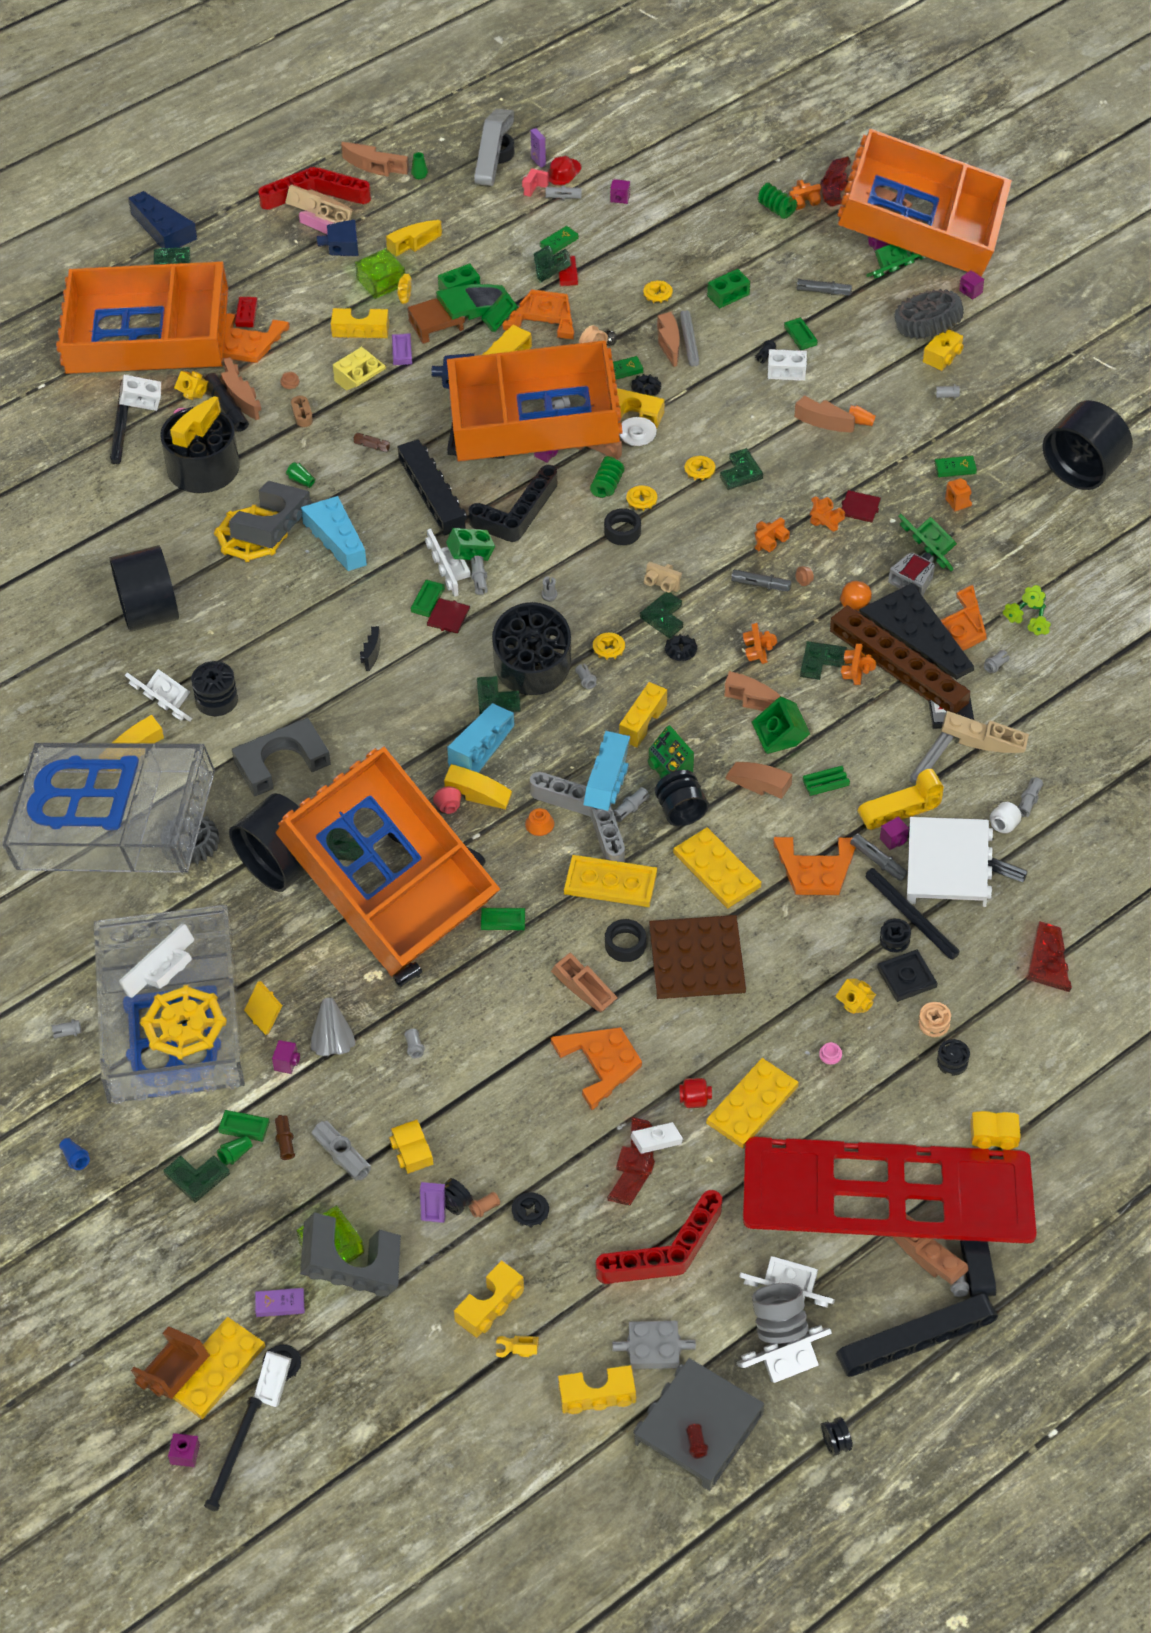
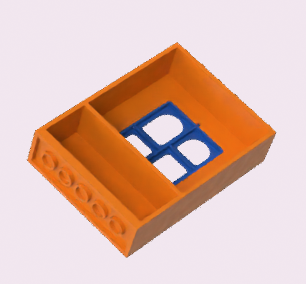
M869 129L868 134L863 135L860 143L862 146L857 149L855 155L856 159L851 168L853 171L850 172L849 182L844 191L846 194H844L841 201L843 206H840L837 217H840L838 225L966 272L971 270L982 277L995 250L1012 180ZM884 185L898 191L896 201L892 202L878 197L875 193V188ZM905 194L931 202L933 204L931 215L903 206ZM875 205H881L890 208L892 210L900 212V214L894 213L892 211L883 209ZM909 216H912V217H914V218L923 220V221L927 222L928 225L925 224V223L916 221V220H914V219L908 218V217H909Z
M223 262L69 269L68 277H65L66 289L63 291L65 302H62L61 328H58L60 340L56 343L57 352L61 353L60 363L61 366H64L66 374L222 366L229 290ZM161 314L159 327L129 328L131 315ZM106 316H122L120 329L103 330L98 325L99 321ZM139 335L159 336L158 339L137 340ZM104 337H129V340L98 342Z
M606 340L447 359L453 431L458 461L620 442L619 434H623L621 410L617 395L611 348H607ZM580 395L586 399V402L578 407L553 409L551 399L559 396ZM544 400L545 411L522 413V401Z
M384 746L380 750L375 748L366 755L367 758L362 762L358 760L349 768L350 770L346 774L342 772L333 779L332 784L320 788L316 792L317 795L312 799L310 797L305 799L295 812L291 810L282 817L283 820L278 823L279 828L276 834L386 971L393 977V975L397 974L486 904L500 888ZM361 808L372 809L384 822L383 827L368 838L358 831L353 820L354 814ZM335 828L346 830L364 851L360 858L347 867L341 864L326 843L327 834ZM388 833L394 834L413 859L411 863L398 873H393L373 849V845ZM368 862L374 863L386 878L385 883L370 894H366L353 878V874Z

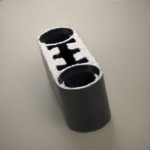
M960 1240L963 1262L968 1264L966 1278L967 1283L970 1285V1297L972 1298L980 1294H987L988 1297L996 1296V1282L988 1242Z

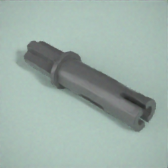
M798 279L797 284H799L797 286L798 291L828 293L832 296L834 294L851 295L852 285L803 279Z
M735 569L732 572L731 581L765 587L768 590L776 589L788 592L791 589V580L777 578L772 574L767 576Z
M859 833L852 838L850 844L878 864L882 871L886 870L899 881L906 877L907 870L896 863L892 856L888 857Z

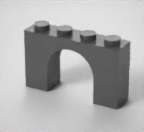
M268 480L259 489L260 507L280 513L272 516H257L238 511L229 521L230 535L235 539L273 548L301 519V507L311 504L309 491Z
M308 717L264 736L257 737L245 744H240L232 749L234 763L254 797L274 789L272 776L264 762L270 754L276 751L292 750L299 753L311 772L331 765L329 751Z
M314 1212L304 1222L301 1275L309 1276L313 1280L329 1281L334 1285L353 1287L357 1291L365 1290L375 1293L377 1296H389L398 1287L401 1235L378 1230L369 1239L367 1267L360 1268L346 1263L336 1251L334 1243L336 1218Z

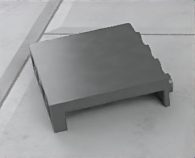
M689 1358L685 1364L681 1363L674 1374V1380L671 1383H666L661 1391V1398L658 1402L654 1401L647 1412L648 1416L644 1422L642 1420L638 1422L633 1433L635 1434V1445L638 1446L642 1442L700 1478L702 1480V1487L711 1491L763 1416L764 1403Z

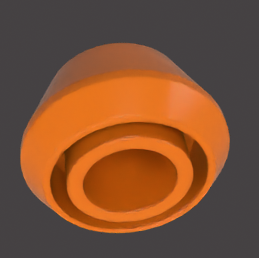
M537 808L531 811L527 817L525 827L533 835H547L554 828V819L547 810Z

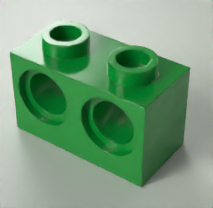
M470 263L437 275L439 291L457 286L480 284V275Z
M739 269L713 279L707 285V297L719 309L750 295V280Z
M453 528L446 541L453 559L471 560L474 556H481L484 561H488L495 548L488 530Z

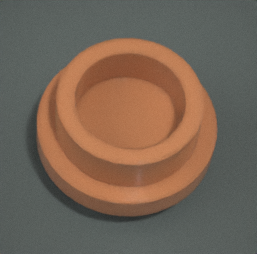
M286 372L282 375V387L293 389L299 385L300 381L296 373Z
M805 566L797 568L795 575L797 582L802 586L809 585L814 579L811 568Z

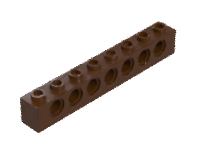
M846 605L831 617L830 632L854 649L856 644H862V653L865 656L871 655L879 667L927 701L930 699L946 712L949 711L955 714L969 703L971 691L966 686L961 685L950 675L942 672L933 663L925 660L919 653L914 652L903 642L895 639L887 631L875 625L873 621L861 615L857 610Z

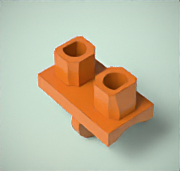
M802 179L798 180L797 186L792 187V191L789 192V196L793 200H797L796 211L805 207L806 200H809L811 206L819 205L821 201L820 184L810 186V183L804 184Z
M817 496L813 497L812 502L814 505L810 512V523L814 526L826 525L833 532L838 530V523L845 519L844 510L840 507L832 510L833 502L829 497L822 500Z
M780 517L772 524L770 522L766 524L763 521L756 524L757 531L754 534L757 544L755 549L758 552L765 549L770 553L777 545L776 539H779L781 542L789 539L790 531L784 527L785 520Z
M758 623L751 624L752 630L743 633V639L746 646L753 644L755 646L745 649L746 656L749 661L760 659L762 664L767 663L766 648L767 650H772V647L777 644V637L769 631H765L763 635L759 631Z
M856 644L855 650H845V664L852 665H843L841 668L842 678L853 679L854 685H861L863 673L868 674L876 668V661L872 656H865L862 653V644Z

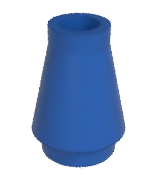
M65 1138L60 1142L59 1147L70 1168L82 1170L89 1164L88 1151L74 1143L70 1138Z

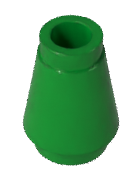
M421 152L413 154L411 174L418 180L424 179L428 174L424 154Z
M293 462L286 471V475L290 480L308 488H311L315 483L316 479L301 463Z
M244 1136L221 1144L220 1148L217 1149V1156L225 1166L233 1165L253 1147L249 1137Z

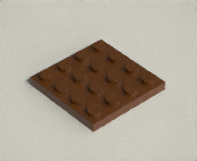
M737 915L649 921L657 999L746 993Z

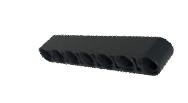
M980 1294L840 1348L836 1352V1356L846 1376L853 1377L987 1326L998 1318V1314L987 1294Z

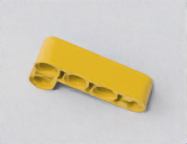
M926 769L917 776L915 786L867 801L859 806L857 812L866 828L873 830L897 817L903 820L938 807L942 802L944 786L933 769Z

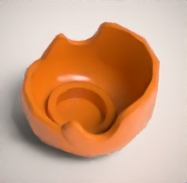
M851 581L843 587L840 601L844 607L848 605L854 610L860 611L859 609L867 606L871 601L872 592L870 587L864 582Z

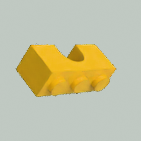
M333 308L331 318L332 337L388 338V309H370L367 317L356 319L352 317L350 308Z
M617 388L621 419L626 412L635 411L639 413V417L650 420L658 428L664 415L665 399Z
M648 682L619 724V734L630 736V745L639 747L647 735L650 719L652 717L658 719L667 706V689Z
M502 1260L486 1276L487 1289L493 1292L494 1295L487 1300H479L469 1294L454 1310L455 1322L476 1338L482 1332L486 1333L491 1328L493 1320L498 1315L502 1316L508 1309V1304L513 1299H518L524 1291L523 1276Z
M631 1365L607 1368V1383L601 1388L587 1386L582 1372L558 1376L563 1413L578 1414L583 1410L590 1409L600 1411L610 1406L626 1407L636 1403V1389Z

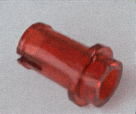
M700 1424L689 1425L686 1428L690 1443L689 1453L695 1459L703 1458L707 1455L709 1448L704 1442L702 1426Z

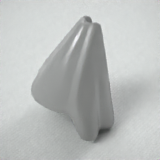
M324 998L312 1033L311 1050L316 1051V1054L320 1056L347 1053L351 1047L355 1046L354 1035L333 998Z

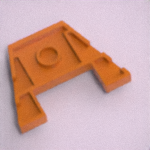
M532 289L520 302V307L510 314L508 321L505 320L503 322V330H508L512 325L521 328L523 319L549 322L551 324L557 323L559 324L557 337L574 340L568 294Z
M227 313L223 358L231 357L232 360L258 363L271 349L274 341L277 342L281 338V334L284 331H288L289 322L272 320L267 333L233 328L236 314Z
M973 585L956 593L957 599L964 609L941 620L963 651L987 639Z
M774 837L775 849L777 848L781 863L784 864L786 874L796 895L840 894L856 849L850 844L852 838H838L839 856L794 855L793 837Z
M621 1027L551 1038V1044L560 1058L582 1049L600 1078V1082L582 1089V1095L591 1110L595 1109L604 1097L607 1098L612 1094L614 1088L620 1083L623 1084L642 1067V1060Z

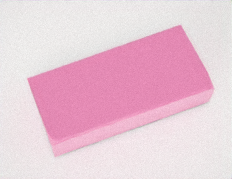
M309 211L299 213L300 223L327 234V225L333 224V222L316 217L314 213Z

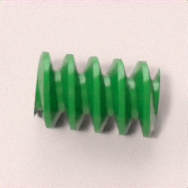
M765 183L759 191L758 202L781 218L786 219L795 212L797 200H793L791 196L783 193L776 186H772L771 183Z
M610 456L603 458L598 472L590 485V490L594 496L604 498L614 494L625 471V467L620 461Z

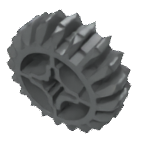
M192 812L189 816L182 814L181 818L174 817V822L168 821L167 827H163V834H161L162 849L167 858H171L173 863L178 861L181 866L186 862L190 866L191 863L195 862L198 865L200 860L206 862L207 856L213 857V851H217L220 841L219 831L215 823L210 821L208 816L202 817L200 813L194 816Z

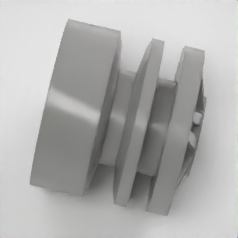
M776 1283L764 1286L753 1293L752 1302L754 1313L757 1316L755 1321L759 1339L768 1343H787L800 1339L807 1334L808 1323L806 1321V1313L803 1310L805 1303L801 1287L791 1283Z

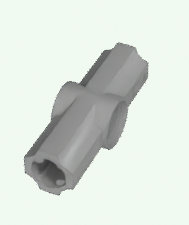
M328 1121L318 1123L312 1131V1136L332 1156L333 1162L342 1166L355 1181H361L367 1177L371 1166L351 1146L350 1140L342 1136Z

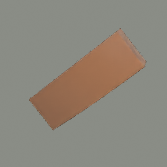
M672 312L657 316L658 344L673 367H676L679 360V330Z
M804 395L795 403L794 417L805 423L839 432L852 433L854 431L855 416L826 400L818 403Z
M731 671L728 673L724 696L743 700L742 707L764 711L780 697L776 691L753 678Z
M735 762L726 775L727 780L763 796L767 792L780 799L784 797L792 785V774L758 763Z
M571 952L554 965L551 970L569 990L599 1012H603L618 998L588 965L584 967Z

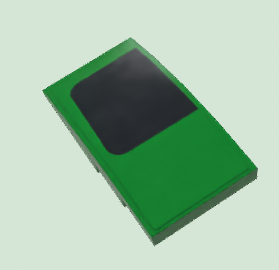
M471 284L436 291V297L452 320L463 316L471 320L483 316L501 294L507 291L503 285Z

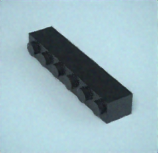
M419 439L398 445V459L443 535H449L453 528L466 529L465 520H467V514L464 509L460 508L458 498L452 495L449 483H445L441 470H437L435 460L429 457L426 445H422Z

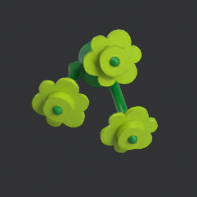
M1039 585L1025 589V593L1022 595L1023 602L1020 605L1017 603H1007L1005 605L1003 615L1008 618L1009 622H1016L1018 624L1023 621L1022 616L1024 612L1021 610L1023 607L1028 605L1032 609L1039 608V616L1031 618L1027 628L1029 631L1034 632L1035 635H1046L1049 633L1051 623L1046 621V618L1043 616L1044 609L1046 608L1044 604L1046 595Z

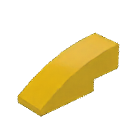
M432 220L416 223L392 232L386 236L387 250L396 257L408 249L416 252L442 236L441 221Z
M214 396L200 403L176 422L170 430L174 445L187 448L196 435L201 437L205 435L221 412L218 397Z
M152 715L146 717L113 741L100 755V759L120 760L123 756L140 757L146 754V747L164 739L162 727Z
M452 764L444 779L445 787H455L462 795H465L466 801L506 810L512 795V790L478 772Z

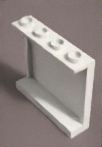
M910 817L907 900L911 904H916V898L983 900V907H986L987 899H991L992 886H987V880L992 879V866H988V860H992V847H988V841H992L993 828H989V820Z

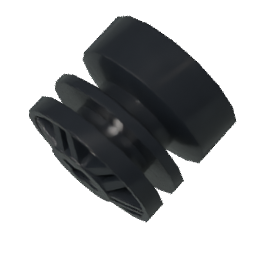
M210 661L199 665L193 671L191 682L196 707L201 713L217 717L231 712L236 707L238 694L234 672L229 665L219 661Z
M689 770L671 772L664 776L655 787V795L670 825L677 827L693 824L700 820L709 809V802L701 790L697 777Z

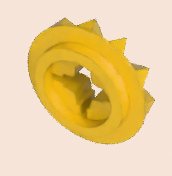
M403 274L398 284V299H400L402 304H406L411 296L412 279L409 274Z
M664 281L649 282L643 289L644 297H646L647 301L652 300L653 304L655 302L662 303V301L668 302L673 292L671 285Z
M694 456L686 461L685 473H687L688 478L693 477L694 480L701 479L703 481L705 478L710 479L711 475L715 474V463L706 456Z
M635 486L627 492L626 501L629 507H634L635 511L640 508L644 512L645 508L651 509L653 505H656L657 493L648 486ZM640 495H642L644 501H640Z
M603 633L594 639L593 650L594 653L598 654L599 658L605 657L606 660L608 658L616 659L618 655L622 656L625 650V641L618 634ZM610 645H613V649H605V646L609 647Z

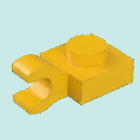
M499 1336L496 1339V1344H504L506 1348L503 1350L497 1349L496 1356L505 1357L511 1351H513V1354H518L521 1357L537 1355L539 1337L514 1336V1338Z

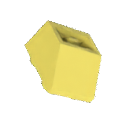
M360 347L333 364L334 381L347 391L361 385L385 370L386 366L363 347Z

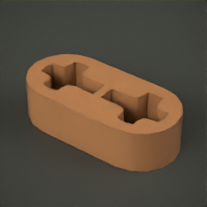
M305 396L294 397L291 400V406L296 424L299 427L310 426L313 423L308 399Z

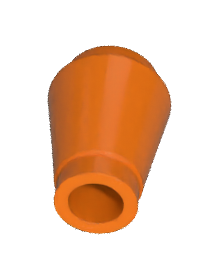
M851 405L849 414L855 416V424L873 426L876 415L858 405L856 407Z

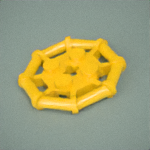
M256 504L237 511H228L219 527L214 529V536L218 539L221 553L243 559L245 562H250V560L267 555L273 556L276 554V549L283 539L288 536L287 532L273 548L235 538L227 542L225 536H231L230 527H228L229 521L238 511L257 516L278 514L277 511L272 512L257 507ZM238 546L244 548L245 552L235 549L234 547Z
M183 985L179 989L155 995L153 1003L145 1016L140 1020V1025L144 1028L149 1041V1048L152 1051L158 1050L178 1057V1060H183L185 1056L205 1049H212L213 1043L222 1027L227 1023V1019L223 1016L218 1004V997L214 993L209 994L191 988L189 985ZM189 996L204 1002L199 1005L194 1000H189ZM183 997V1001L171 1005L167 1003L171 1000ZM161 1007L163 1010L160 1019H154ZM210 1008L214 1018H207L205 1011ZM181 1020H188L186 1026L178 1023ZM208 1027H212L207 1037H204L203 1031L207 1030ZM154 1028H161L163 1034L157 1037ZM171 1040H172V1041H175L176 1044L179 1045V1046H178V1047H175V1046L166 1044V1042H167V1041H168V1042H171ZM199 1041L198 1043H195V1044H192V1045H189V1046H186V1047H185V1045H188V1044H191V1043H194V1042Z

